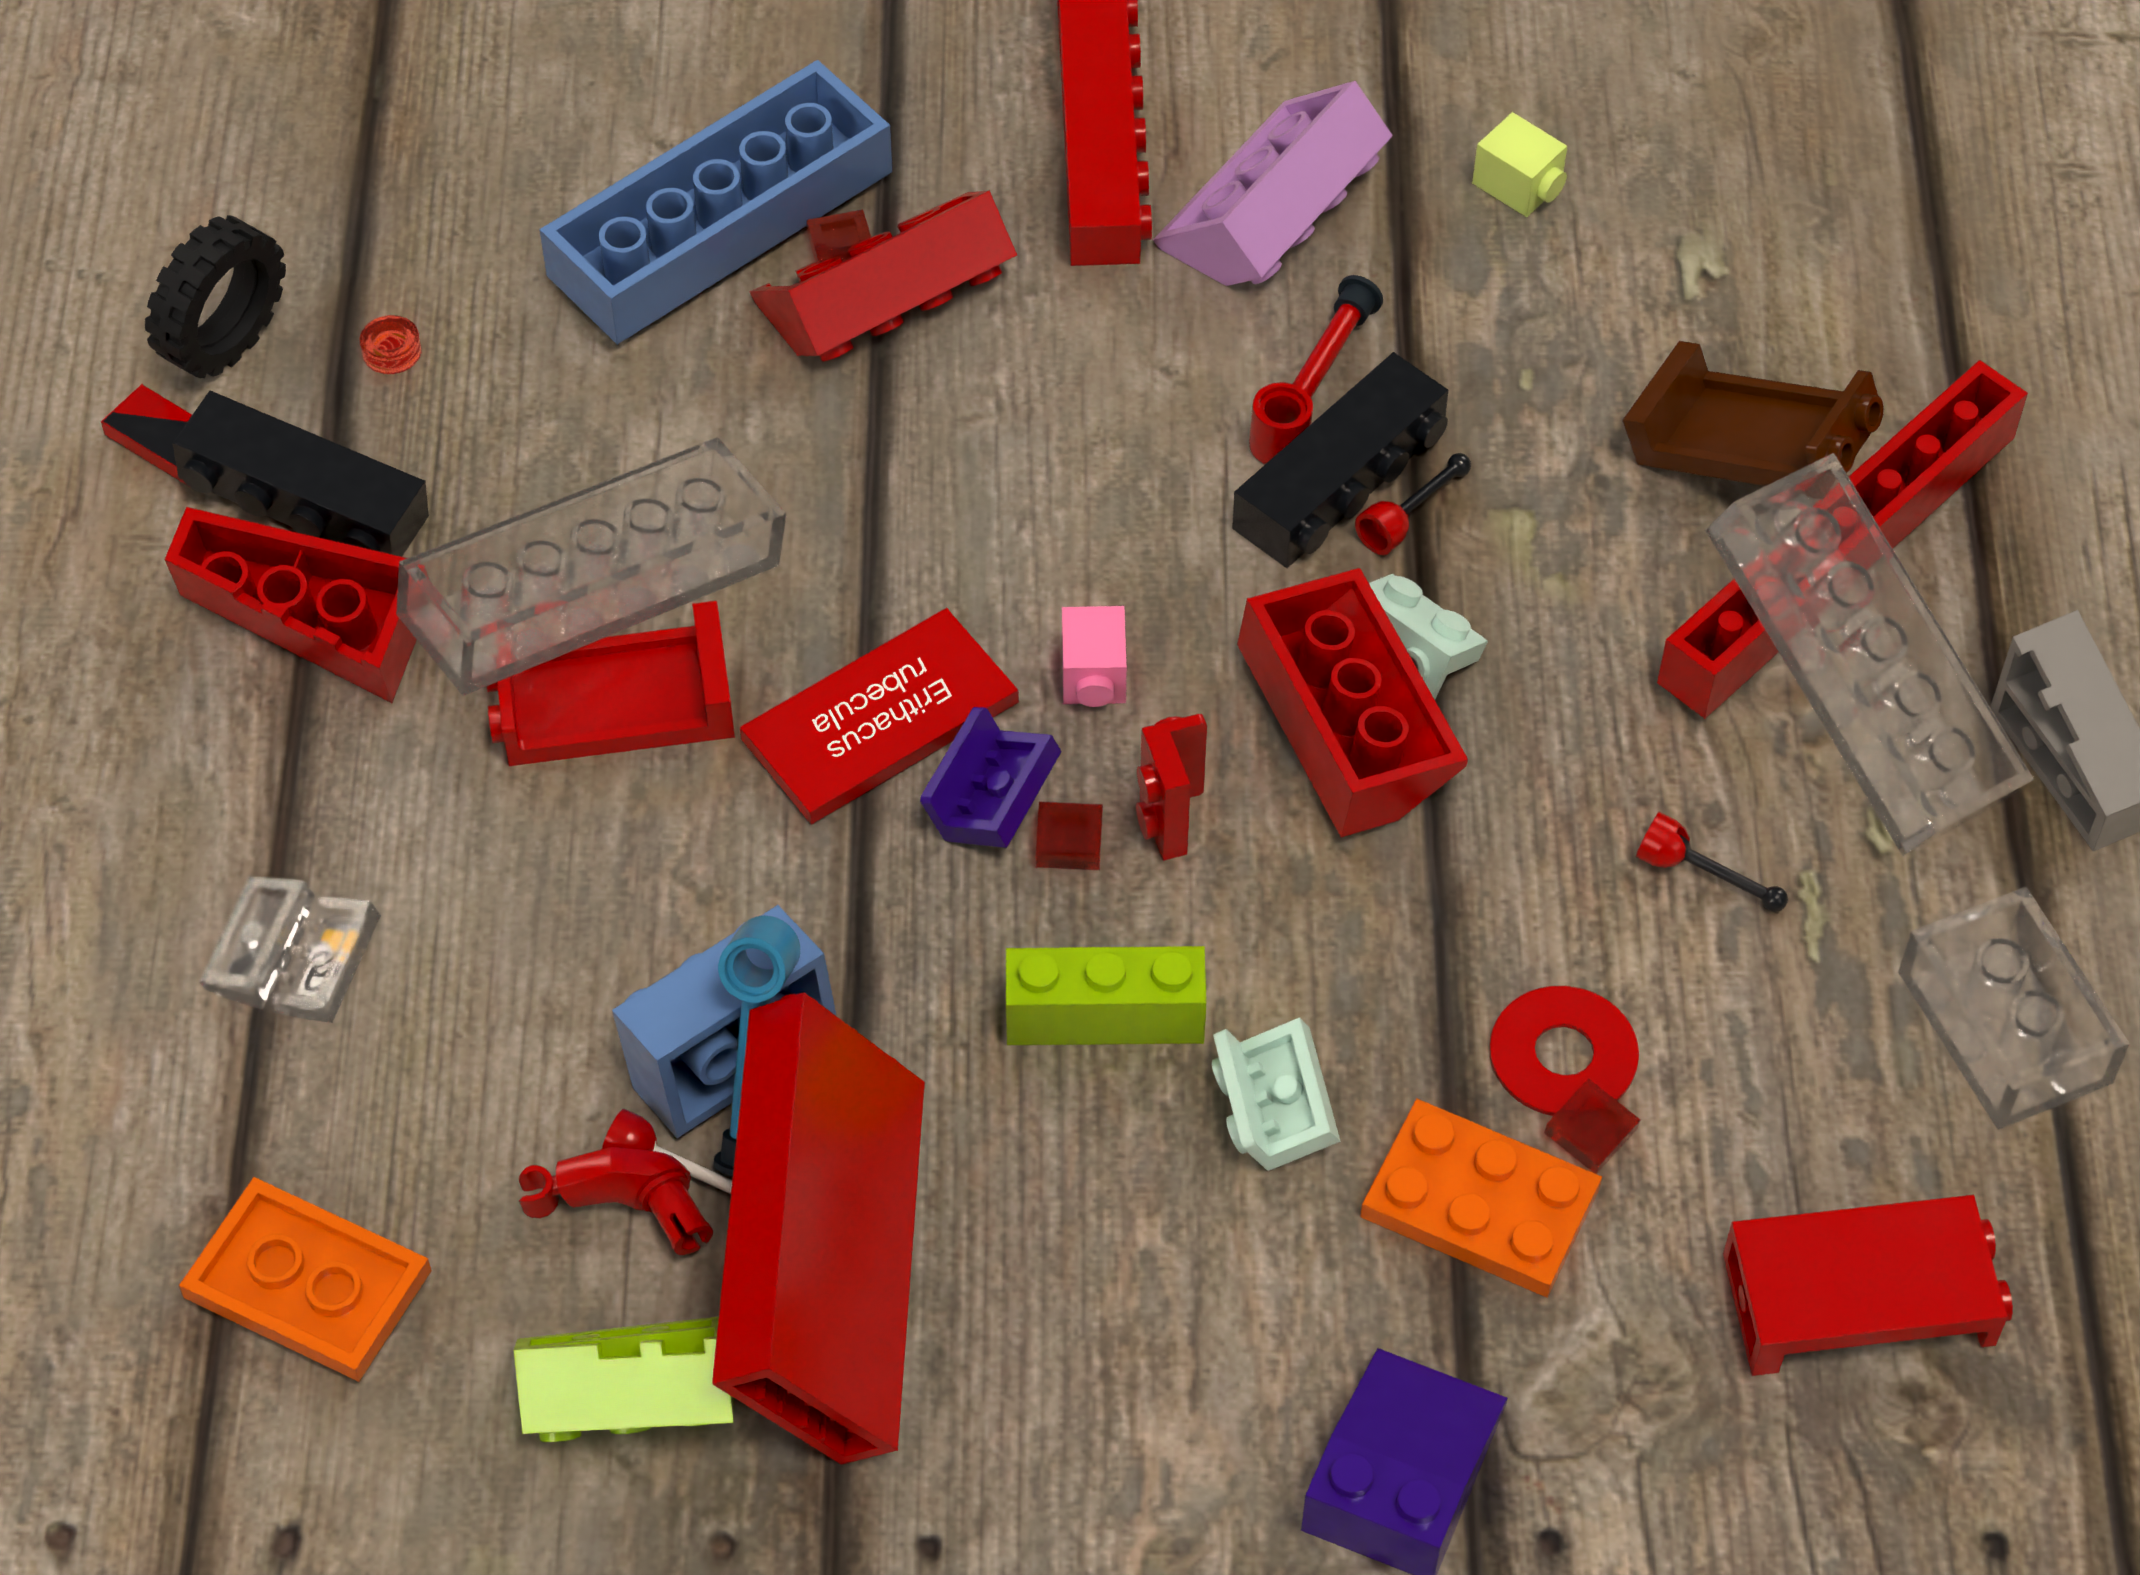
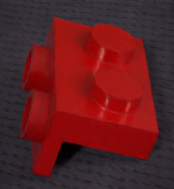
M1195 714L1183 718L1178 716L1168 717L1152 726L1142 728L1141 766L1137 767L1140 802L1136 803V814L1143 837L1146 840L1155 839L1163 861L1187 855L1190 798L1199 796L1204 792L1207 724L1203 714Z

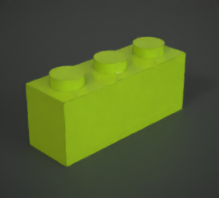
M1205 946L1006 948L1007 1045L1204 1044L1207 1004Z

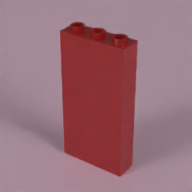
M803 992L800 994H789L783 996L778 1001L749 1010L712 1384L842 1465L898 1451L925 1082L900 1064L895 1058L889 1056L861 1035L856 1029L850 1027L819 1004L817 1000Z

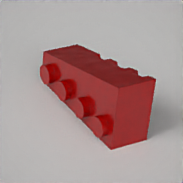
M186 507L164 559L180 596L390 703H393L433 599L421 561Z

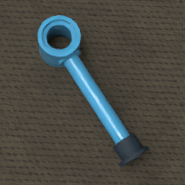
M757 916L746 921L723 950L718 963V973L723 986L731 995L742 1000L731 1125L729 1129L723 1132L721 1152L714 1156L713 1162L716 1170L733 1176L749 1010L769 1004V999L780 991L800 958V942L795 931L786 922L773 916ZM753 948L766 953L773 963V969H762L755 966L749 960L746 949Z

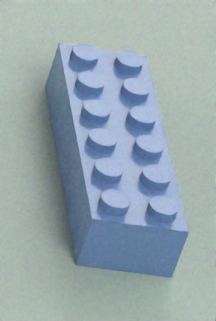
M816 60L539 229L546 275L618 345L892 173L890 124L819 60Z

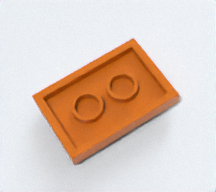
M1416 1098L1362 1203L1360 1217L1548 1298L1600 1190L1602 1176Z
M253 1177L179 1287L183 1298L360 1382L432 1270L427 1257Z

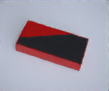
M141 384L101 421L104 435L187 485L178 477L172 443L192 414Z

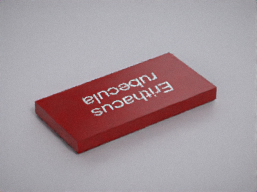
M945 608L740 726V735L743 743L812 825L951 743L973 707L987 708L991 716L995 717L1019 703V690L949 609Z

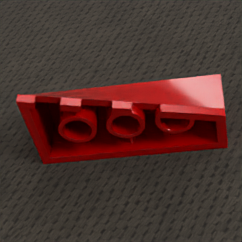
M990 190L967 192L905 220L897 225L900 233L892 236L891 232L888 231L861 240L849 246L850 248L847 251L851 258L842 261L841 257L837 256L819 263L815 261L795 271L800 282L791 286H771L770 283L758 287L750 291L753 301L797 356H819L822 362L839 357L854 348L851 339L868 330L871 336L886 333L904 322L901 316L902 313L918 305L921 311L935 308L951 300L953 295L950 289L968 280L970 286H976L1002 273L999 264L1017 256V253Z

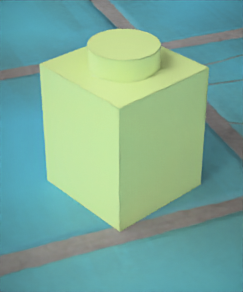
M1512 112L1477 144L1472 184L1525 217H1528L1544 201L1547 203L1552 202L1562 191L1567 179V174L1564 172L1567 145Z

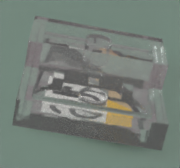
M250 876L199 983L207 991L248 1006L286 1016L333 1023L381 915L371 901L315 896L305 881Z

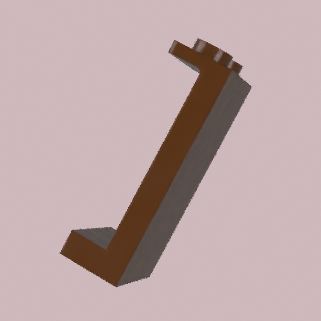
M1679 341L1623 418V423L1637 465L1829 497L1843 474L1847 473L1853 466L1856 455L1870 434L1875 432L1880 426L1884 415L1883 401L1878 396L1873 375L1869 371L1858 370L1844 391L1708 371L1700 344Z

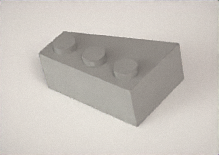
M2073 611L2013 636L1990 711L2093 852L2140 832V728L2079 611Z

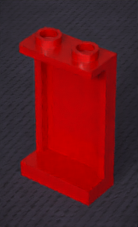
M717 601L693 603L695 626L521 648H510L508 646L505 630L492 631L494 654L483 655L487 691H498L499 705L488 706L492 743L504 742L509 766L735 738Z
M1966 1195L1733 1221L1730 1226L1723 1256L1751 1375L1779 1373L1785 1354L1977 1333L1981 1347L1996 1346L2006 1321L2012 1319V1297L2007 1282L2005 1280H1997L1992 1262L1996 1253L1993 1227L1988 1219L1981 1220L1975 1196Z

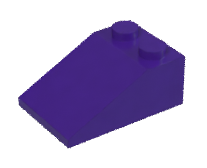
M1377 1348L1331 1434L1306 1492L1301 1531L1412 1575H1437L1508 1398Z

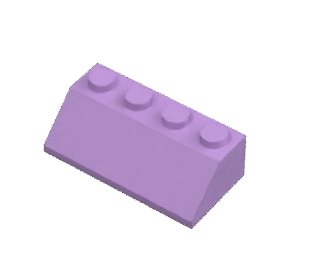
M1356 81L1286 100L1163 228L1153 241L1160 250L1225 286L1251 281L1253 284L1264 282L1280 269L1282 263L1279 259L1289 248L1302 243L1313 233L1315 227L1312 223L1318 216L1334 208L1346 197L1347 191L1345 187L1355 177L1366 173L1379 161L1377 152L1393 135Z

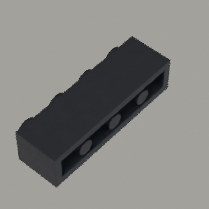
M1392 352L1234 491L1232 529L1286 568L1292 565L1304 553H1314L1327 538L1329 530L1344 517H1354L1363 508L1369 495L1384 481L1387 483L1394 481L1402 473L1408 460L1423 446L1426 448L1433 446L1441 438L1448 424V419L1445 416L1449 390L1395 352Z
M211 390L172 443L178 477L189 487L200 493L208 494L212 492L233 501L243 510L254 516L261 517L266 515L291 526L297 533L402 557L429 517L425 480Z

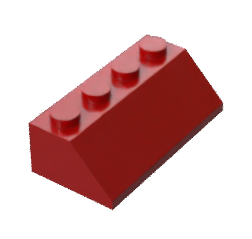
M1361 568L1247 598L1237 646L1340 837L1399 821L1466 767L1468 758Z

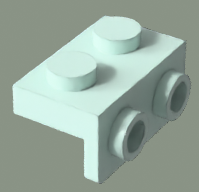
M1390 574L1369 583L1434 699H1436L1448 674L1479 661L1488 640L1472 630L1466 618L1456 612L1442 609L1422 595V589L1415 582L1405 577Z
M1300 1017L1242 1042H1239L1227 1029L1213 1034L1219 1057L1212 1060V1068L1220 1089L1226 1096H1229L1233 1115L1228 1116L1226 1119L1227 1128L1235 1147L1241 1154L1248 1152L1267 1171H1270L1341 1142L1310 1027Z

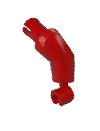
M609 1147L558 1161L556 1164V1175L551 1176L546 1168L538 1165L526 1167L519 1176V1183L523 1191L543 1189L538 1194L526 1195L519 1200L523 1212L531 1218L546 1217L554 1212L558 1206L559 1195H561L572 1208L618 1202L636 1210L653 1212L669 1238L671 1247L678 1255L691 1254L701 1248L693 1236L694 1233L697 1232L701 1240L706 1244L713 1236V1228L706 1222L688 1192L691 1181L690 1172L676 1158L666 1153Z

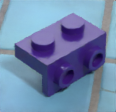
M973 707L920 797V802L944 841L1007 848L1062 751L1052 735L1000 730L987 708Z

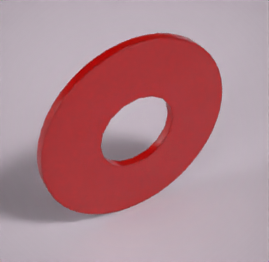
M1548 986L1519 996L1501 1012L1491 1034L1490 1058L1499 1082L1518 1102L1542 1114L1573 1118L1600 1112L1617 1102L1625 1094L1636 1074L1639 1048L1630 1022L1610 1001L1594 992L1577 987ZM1561 1027L1577 1030L1592 1045L1594 1054L1592 1062L1586 1069L1577 1074L1561 1075L1551 1072L1541 1064L1536 1056V1041L1543 1033L1552 1028Z

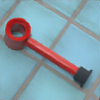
M1350 275L1341 281L1338 287L1339 297L1334 304L1335 315L1292 384L1284 382L1272 383L1261 388L1256 393L1252 406L1249 447L1253 456L1263 464L1270 461L1311 425L1313 414L1312 396L1355 326L1362 325L1369 314H1374L1381 308L1383 304L1382 292L1369 279L1358 275Z

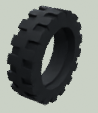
M227 215L226 220L220 216L210 219L207 227L198 226L189 234L190 240L185 245L180 243L171 254L174 259L168 268L163 266L156 279L159 282V286L156 292H151L147 305L151 309L150 315L145 318V331L151 334L147 338L149 346L160 357L198 378H205L206 374L214 377L223 373L226 365L233 367L242 358L241 353L246 348L251 349L260 339L257 334L263 325L267 327L274 315L271 309L274 302H279L283 287L279 284L280 280L285 277L286 264L280 261L284 257L281 246L276 244L277 241L274 238L230 215ZM234 267L225 296L213 314L198 327L204 304L219 280Z

